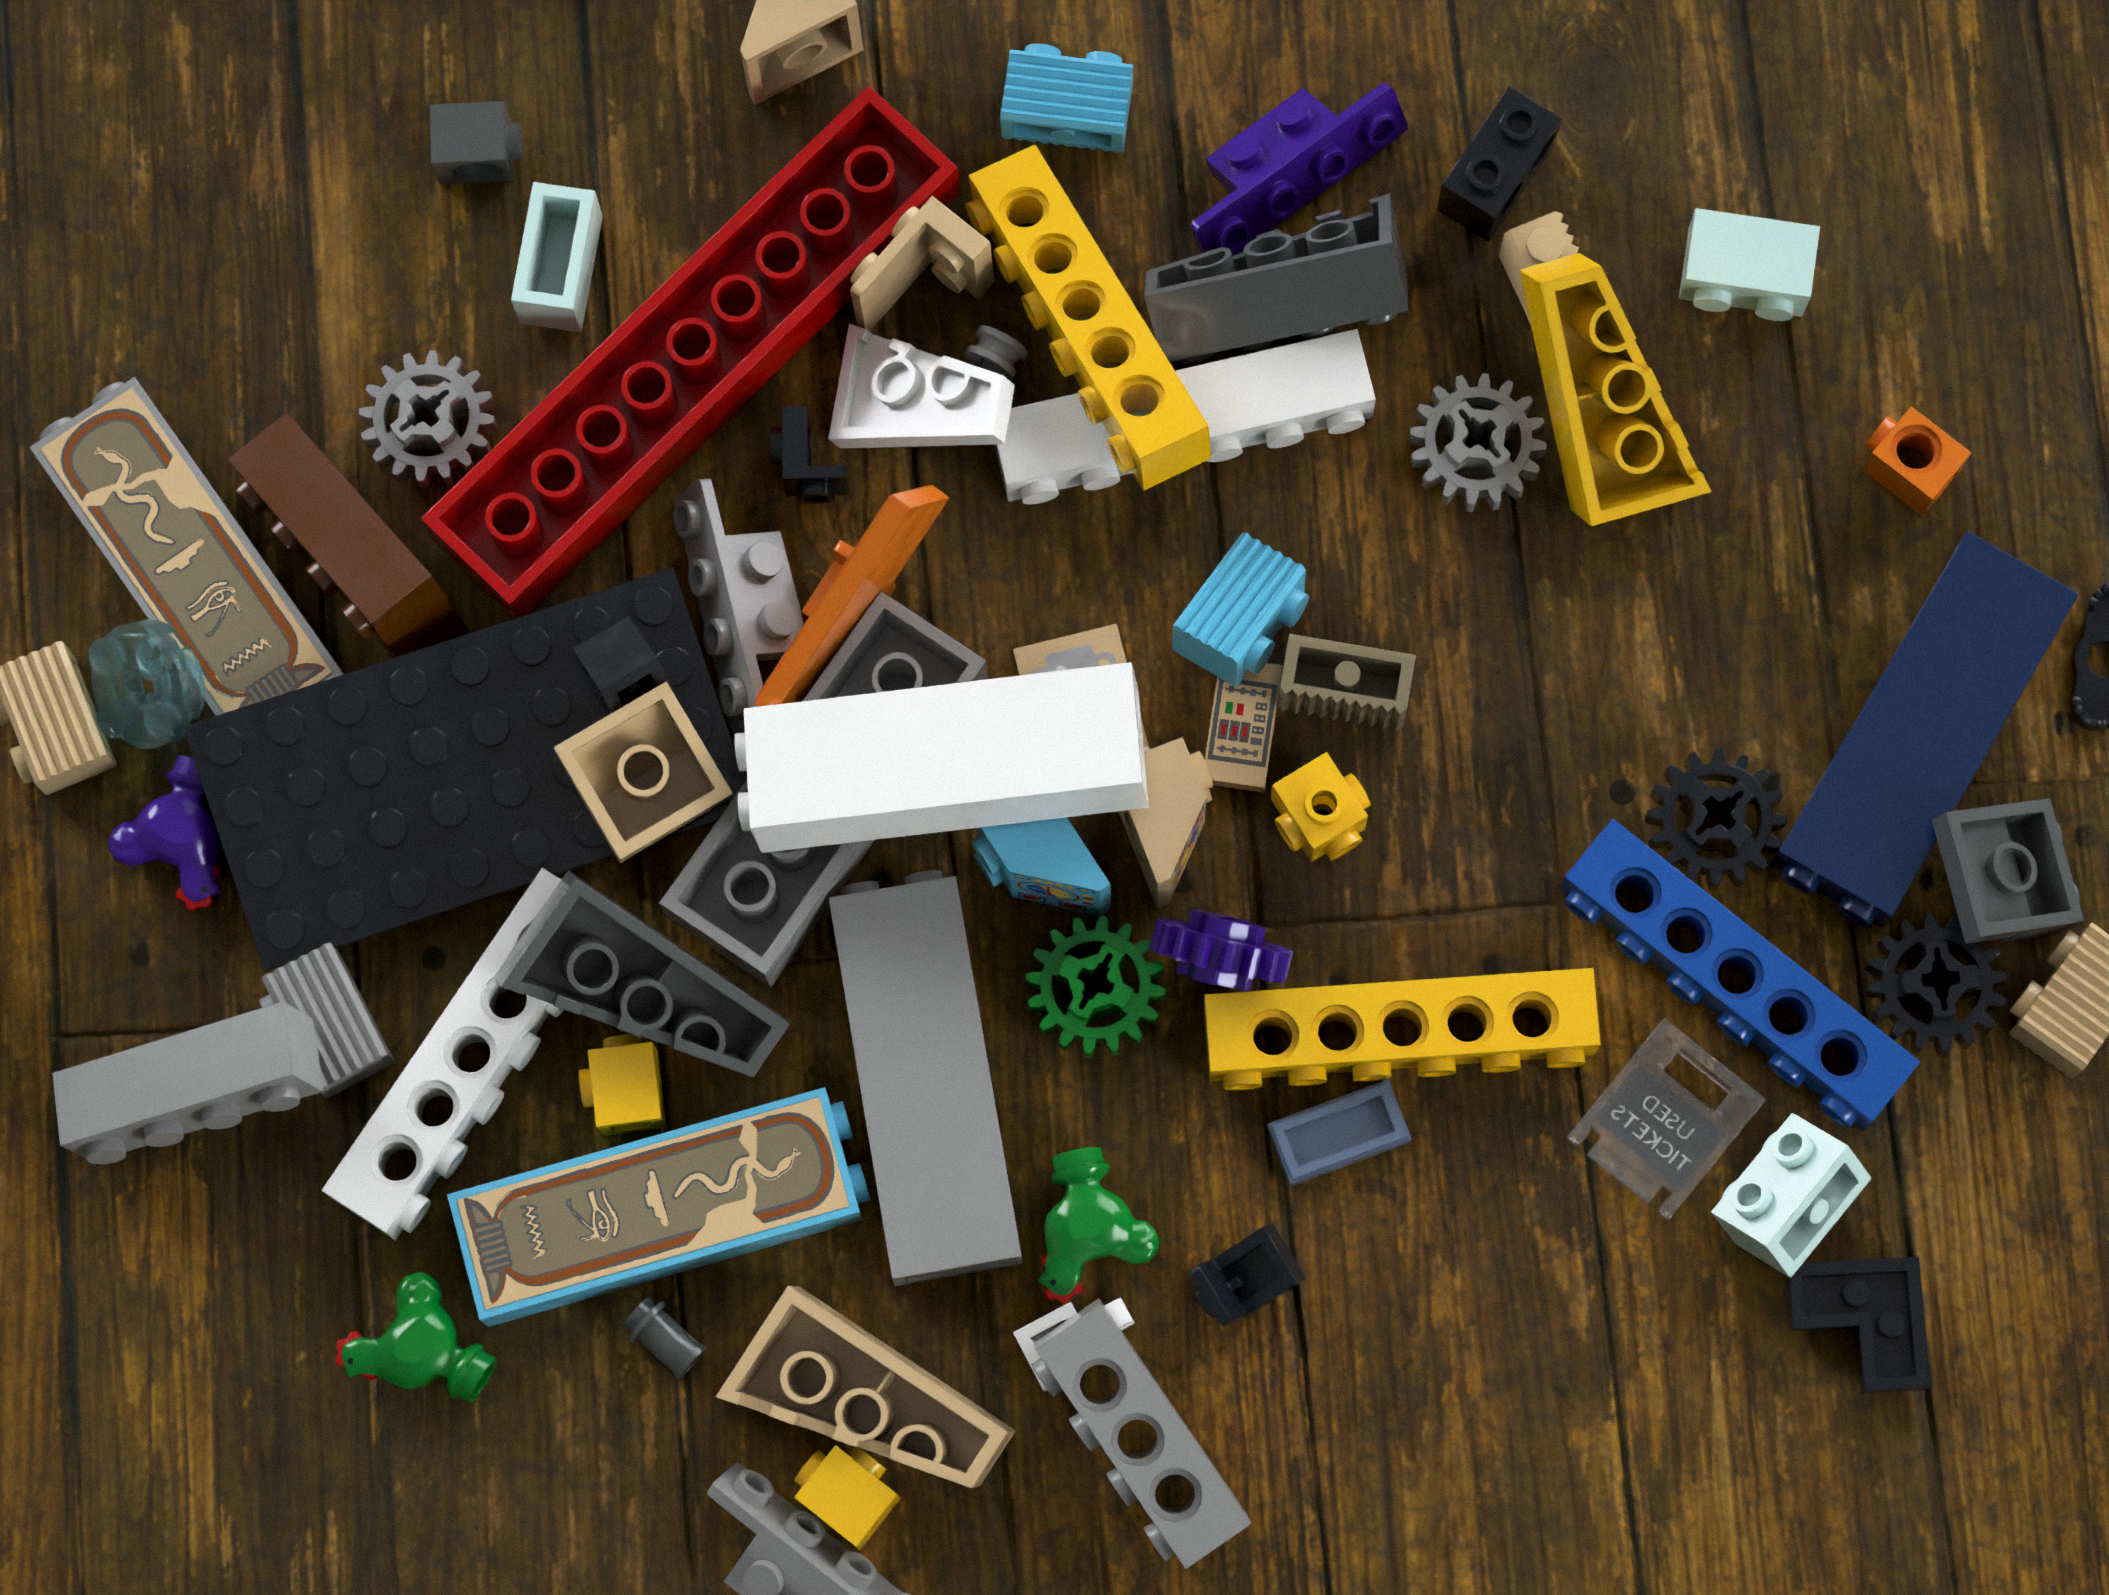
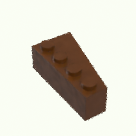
M287 412L228 459L242 478V481L234 486L237 493L257 516L266 509L270 512L276 522L269 529L293 557L301 550L312 562L305 568L307 573L328 598L336 592L339 593L347 603L341 609L342 613L364 639L373 634L391 656L395 658L457 638L468 629L427 569Z

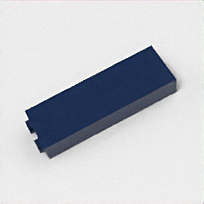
M1966 531L1773 859L1771 865L1782 870L1779 875L1780 878L1789 886L1802 893L1813 895L1815 891H1818L1838 903L1836 910L1843 917L1857 925L1868 928L1874 923L1883 929L1893 916L1937 840L1932 819L1945 812L1954 811L2079 593L1973 533Z

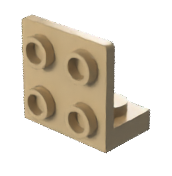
M931 196L920 210L913 206L901 216L891 233L894 239L879 256L873 252L862 260L851 276L850 282L853 286L850 289L857 326L865 328L869 332L931 262L934 264L931 268L932 272L945 286L956 293H960L964 288L979 300L994 283L990 241L934 196Z

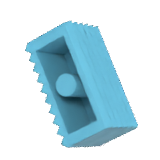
M1029 44L1025 47L1024 51L1010 49L1000 113L1001 137L1007 140L1014 138L1018 141L1027 140L1030 142L1038 141L1043 144L1052 143L1056 146L1063 144L1067 147L1076 146L1080 149L1087 147L1091 150L1100 149L1105 152H1123L1133 87V65L1124 64L1120 56L1104 51L1089 52L1086 54V59L1061 56V51L1058 48L1046 44Z
M1241 533L1172 626V650L1234 687L1239 686L1242 678L1247 675L1248 671L1257 675L1264 668L1275 646V642L1272 639L1276 632L1281 629L1282 625L1284 624L1289 628L1293 627L1303 614L1309 600V595L1304 593L1306 569L1301 563H1295L1291 557H1284L1280 551H1274L1269 545H1263L1259 539H1252L1248 533Z

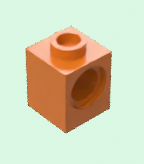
M1911 406L1898 422L1888 416L1869 438L1865 446L1872 451V454L1863 471L1923 517L1961 471L1972 452ZM1902 447L1917 449L1925 457L1927 466L1920 469L1905 466L1898 458L1897 449Z

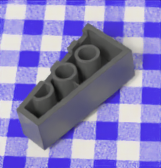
M1390 193L1370 199L1371 211L1344 220L1340 209L1315 217L1317 225L1305 233L1290 236L1276 229L1257 235L1256 239L1245 245L1244 252L1233 256L1230 249L1220 247L1146 271L1144 298L1155 339L1168 361L1195 364L1209 359L1214 353L1234 348H1240L1243 351L1260 350L1271 345L1276 339L1299 334L1305 338L1320 337L1332 332L1336 326L1359 321L1369 325L1381 324L1395 318L1398 313L1408 311L1406 258Z
M569 870L494 976L502 988L537 998L578 1015L581 1014L615 1026L619 1030L638 1037L642 1036L668 1045L675 1050L750 1077L755 1076L790 1025L778 1012Z

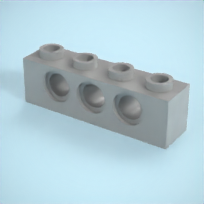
M1099 1298L1034 1343L1035 1350L1041 1357L1031 1364L1034 1371L1053 1397L1062 1391L1065 1392L1078 1413L1069 1418L1071 1425L1090 1452L1100 1445L1115 1465V1468L1106 1473L1108 1479L1128 1507L1139 1500L1153 1521L1143 1529L1165 1561L1176 1555L1184 1568L1187 1569L1251 1525L1245 1510ZM1095 1365H1105L1112 1368L1118 1375V1384L1115 1391L1102 1399L1087 1396L1080 1387V1380L1088 1368ZM1132 1420L1146 1421L1155 1429L1153 1444L1141 1453L1128 1452L1118 1443L1120 1429ZM1169 1475L1184 1476L1193 1486L1189 1500L1179 1507L1164 1506L1155 1497L1157 1485L1163 1478Z

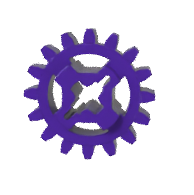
M1191 909L1188 923L1170 918V920L1161 917L1156 919L1149 947L1150 950L1156 951L1155 953L1170 956L1172 957L1171 959L1178 960L1177 973L1190 976L1193 980L1235 988L1242 991H1251L1254 978L1267 982L1276 981L1284 983L1293 951L1287 950L1286 947L1270 944L1269 941L1263 940L1265 927L1252 924L1248 920L1210 913L1199 909Z

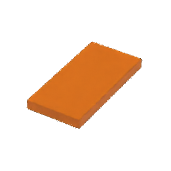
M934 485L889 495L755 697L756 702L754 704L757 707L802 702L878 594L881 591L885 594L887 593L950 497Z

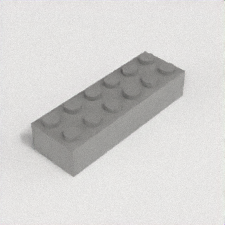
M881 591L803 701L989 679L987 661ZM747 780L738 793L748 792ZM737 793L659 904L667 919L771 988L830 905L829 897H835L875 840L761 853L752 832L742 831L738 813Z

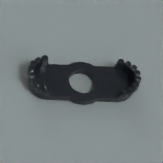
M2105 583L2100 589H2096L2088 600L2082 639L2076 645L2073 653V668L2076 677L2071 700L2072 713L2075 720L2082 727L2091 731L2109 729V677L2096 675L2087 663V654L2092 646L2099 643L2109 644L2108 583Z

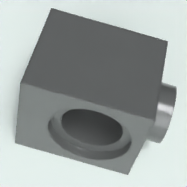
M504 101L430 104V158L439 184L513 181V160L523 159V134L521 123L511 121Z

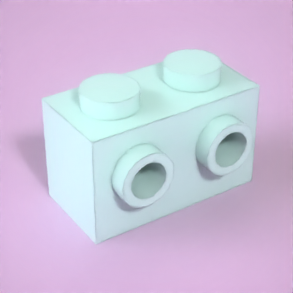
M1791 1113L1781 1127L1767 1138L1762 1150L1741 1176L1727 1187L1721 1200L1711 1213L1736 1245L1791 1278L1872 1178L1848 1145Z

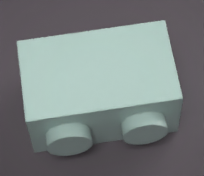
M533 182L511 302L520 324L582 332L603 219L594 190Z
M1695 208L1688 228L1679 299L1693 301L1695 307L1711 312L1727 311L1730 307L1755 310V314L1758 317L1772 321L1790 320L1793 316L1802 317L1812 293L1820 226Z

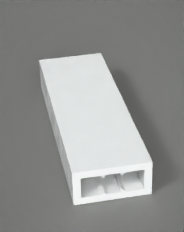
M1131 662L744 708L745 732L735 734V754L738 769L740 772L747 771L748 792L738 793L740 825L743 832H752L761 853L1149 808L1139 690Z

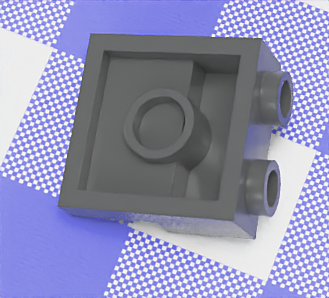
M2050 798L1945 812L1932 819L1965 944L2001 938L2004 943L2051 936L2084 922L2079 892L2073 882L2063 846L2062 831L2056 821Z

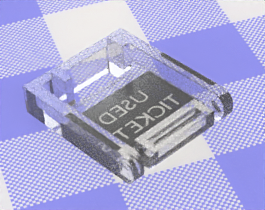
M1663 1018L1567 1136L1566 1140L1577 1147L1578 1144L1587 1138L1590 1130L1594 1131L1600 1136V1139L1586 1156L1646 1204L1652 1200L1661 1187L1667 1190L1672 1196L1665 1199L1658 1214L1668 1221L1766 1099L1667 1019ZM1678 1053L1728 1093L1727 1097L1715 1111L1664 1071Z

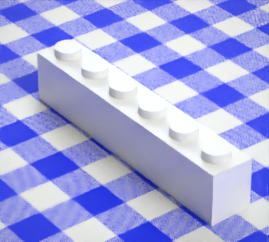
M1358 329L1175 371L1209 426L1211 459L1207 460L1208 462H1221L1235 458L1243 452L1242 448L1265 442L1269 448L1290 446L1300 442L1304 438L1303 434L1328 428L1330 434L1351 432L1361 428L1365 424V419L1373 418L1376 398ZM1078 393L1011 408L1005 444H994L1008 502L1022 499L1024 504H1039L1056 498L1059 495L1058 490L1083 485L1085 490H1100L1117 484L1120 481V476L1132 473L1131 470L1126 473H1122L1119 470L1107 444V438L1111 436L1102 422L1096 425L1090 422L1081 405ZM1137 410L1130 415L1145 416L1152 411Z

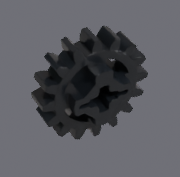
M1715 749L1709 764H1703L1696 752L1690 753L1686 759L1687 772L1685 773L1680 768L1671 764L1664 773V777L1671 788L1655 785L1649 796L1662 807L1650 809L1645 815L1646 824L1660 827V831L1651 836L1648 842L1650 848L1659 849L1666 847L1669 853L1665 860L1674 867L1679 863L1686 868L1684 875L1692 881L1695 880L1698 874L1706 875L1707 885L1711 891H1716L1723 875H1728L1736 888L1742 886L1746 880V866L1759 875L1764 872L1768 863L1761 851L1767 854H1777L1783 843L1776 836L1770 834V832L1782 830L1787 824V816L1772 813V808L1779 804L1783 798L1782 791L1765 792L1762 787L1770 774L1766 768L1752 776L1745 771L1748 765V756L1742 754L1734 765L1725 764V756L1722 749ZM1705 781H1722L1733 786L1731 788L1709 787ZM1676 800L1680 803L1679 808L1686 815V829L1680 836L1674 824ZM1751 804H1753L1757 815L1755 839L1751 836L1753 831L1745 824V811ZM1730 805H1734L1727 816L1728 819L1724 826L1718 824L1712 829L1707 828L1702 834L1697 835L1707 813L1714 815L1720 810L1723 812ZM1701 851L1722 852L1727 859H1710L1698 854Z
M1927 913L1921 919L1918 931L1915 930L1909 921L1904 920L1900 922L1896 927L1897 937L1900 942L1884 935L1876 947L1886 958H1871L1865 967L1867 972L1878 977V981L1868 984L1863 990L1864 997L1880 998L1881 1005L1871 1015L1873 1022L1889 1018L1894 1025L1888 1036L1894 1041L1904 1033L1912 1036L1911 1052L1916 1054L1923 1049L1928 1041H1933L1938 1056H1945L1950 1051L1953 1038L1964 1050L1971 1047L1976 1042L1971 1027L1987 1034L1994 1027L1995 1022L1986 1013V1010L2000 1011L2007 1001L2001 995L1993 992V988L2003 985L2008 980L2007 972L1992 971L1990 967L1992 961L2001 952L1998 947L1982 951L1977 945L1978 942L1965 944L1963 934L1959 933L1960 922L1958 916L1953 915L1944 928H1938L1933 913ZM1916 947V967L1914 970L1894 974L1901 956ZM1948 948L1953 949L1964 957L1969 965H1963L1949 953ZM1931 972H1934L1937 982H1947L1949 986L1939 998L1936 996L1934 987H1923L1922 984ZM1970 995H1976V1000L1970 1013L1955 1023L1954 1016L1957 1014L1956 1001L1968 998ZM1907 1003L1922 1015L1923 1022L1911 1016L1901 1004Z

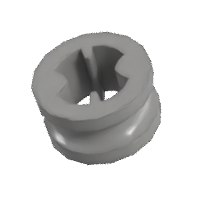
M979 326L975 332L978 343L975 346L970 345L966 348L964 352L965 358L974 366L1004 375L1008 380L1013 381L1016 376V370L1013 366L1016 362H1023L1028 355L1027 350L1008 334L990 326Z

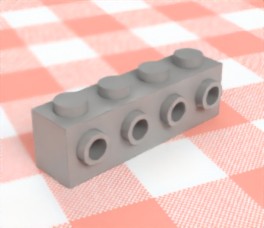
M284 1001L52 1073L60 1146L86 1158L92 1164H110L121 1161L126 1157L127 1151L147 1145L152 1147L174 1145L184 1139V1134L199 1129L230 1128L238 1125L242 1121V1116L258 1111L277 1112L289 1110L298 1106L301 1098L323 1092L314 1019Z

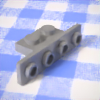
M709 478L697 479L674 500V526L678 535L683 539L689 563V586L692 593L698 598L704 622L703 642L706 651L713 658L719 682L718 702L722 712L728 718L731 733L745 732L744 708L757 707L754 704L756 702L755 697L763 687L758 662L781 659L804 625L781 531L725 535L712 481Z
M735 1463L715 1480L707 1491L710 1498L757 1534L724 1581L740 1595H911L901 1592L881 1576L868 1558L860 1553L850 1551L828 1534L823 1524L815 1516L798 1510L774 1491L770 1481L762 1474L749 1470L739 1463Z

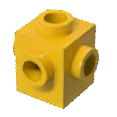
M1327 752L1272 785L1270 799L1281 814L1274 819V822L1282 838L1293 852L1302 848L1311 862L1324 854H1327L1328 858L1332 861L1348 853L1363 841L1359 833L1366 828L1368 815L1364 809L1371 806L1370 800L1357 778L1352 773L1343 777ZM1325 810L1329 812L1330 815H1319L1315 811Z

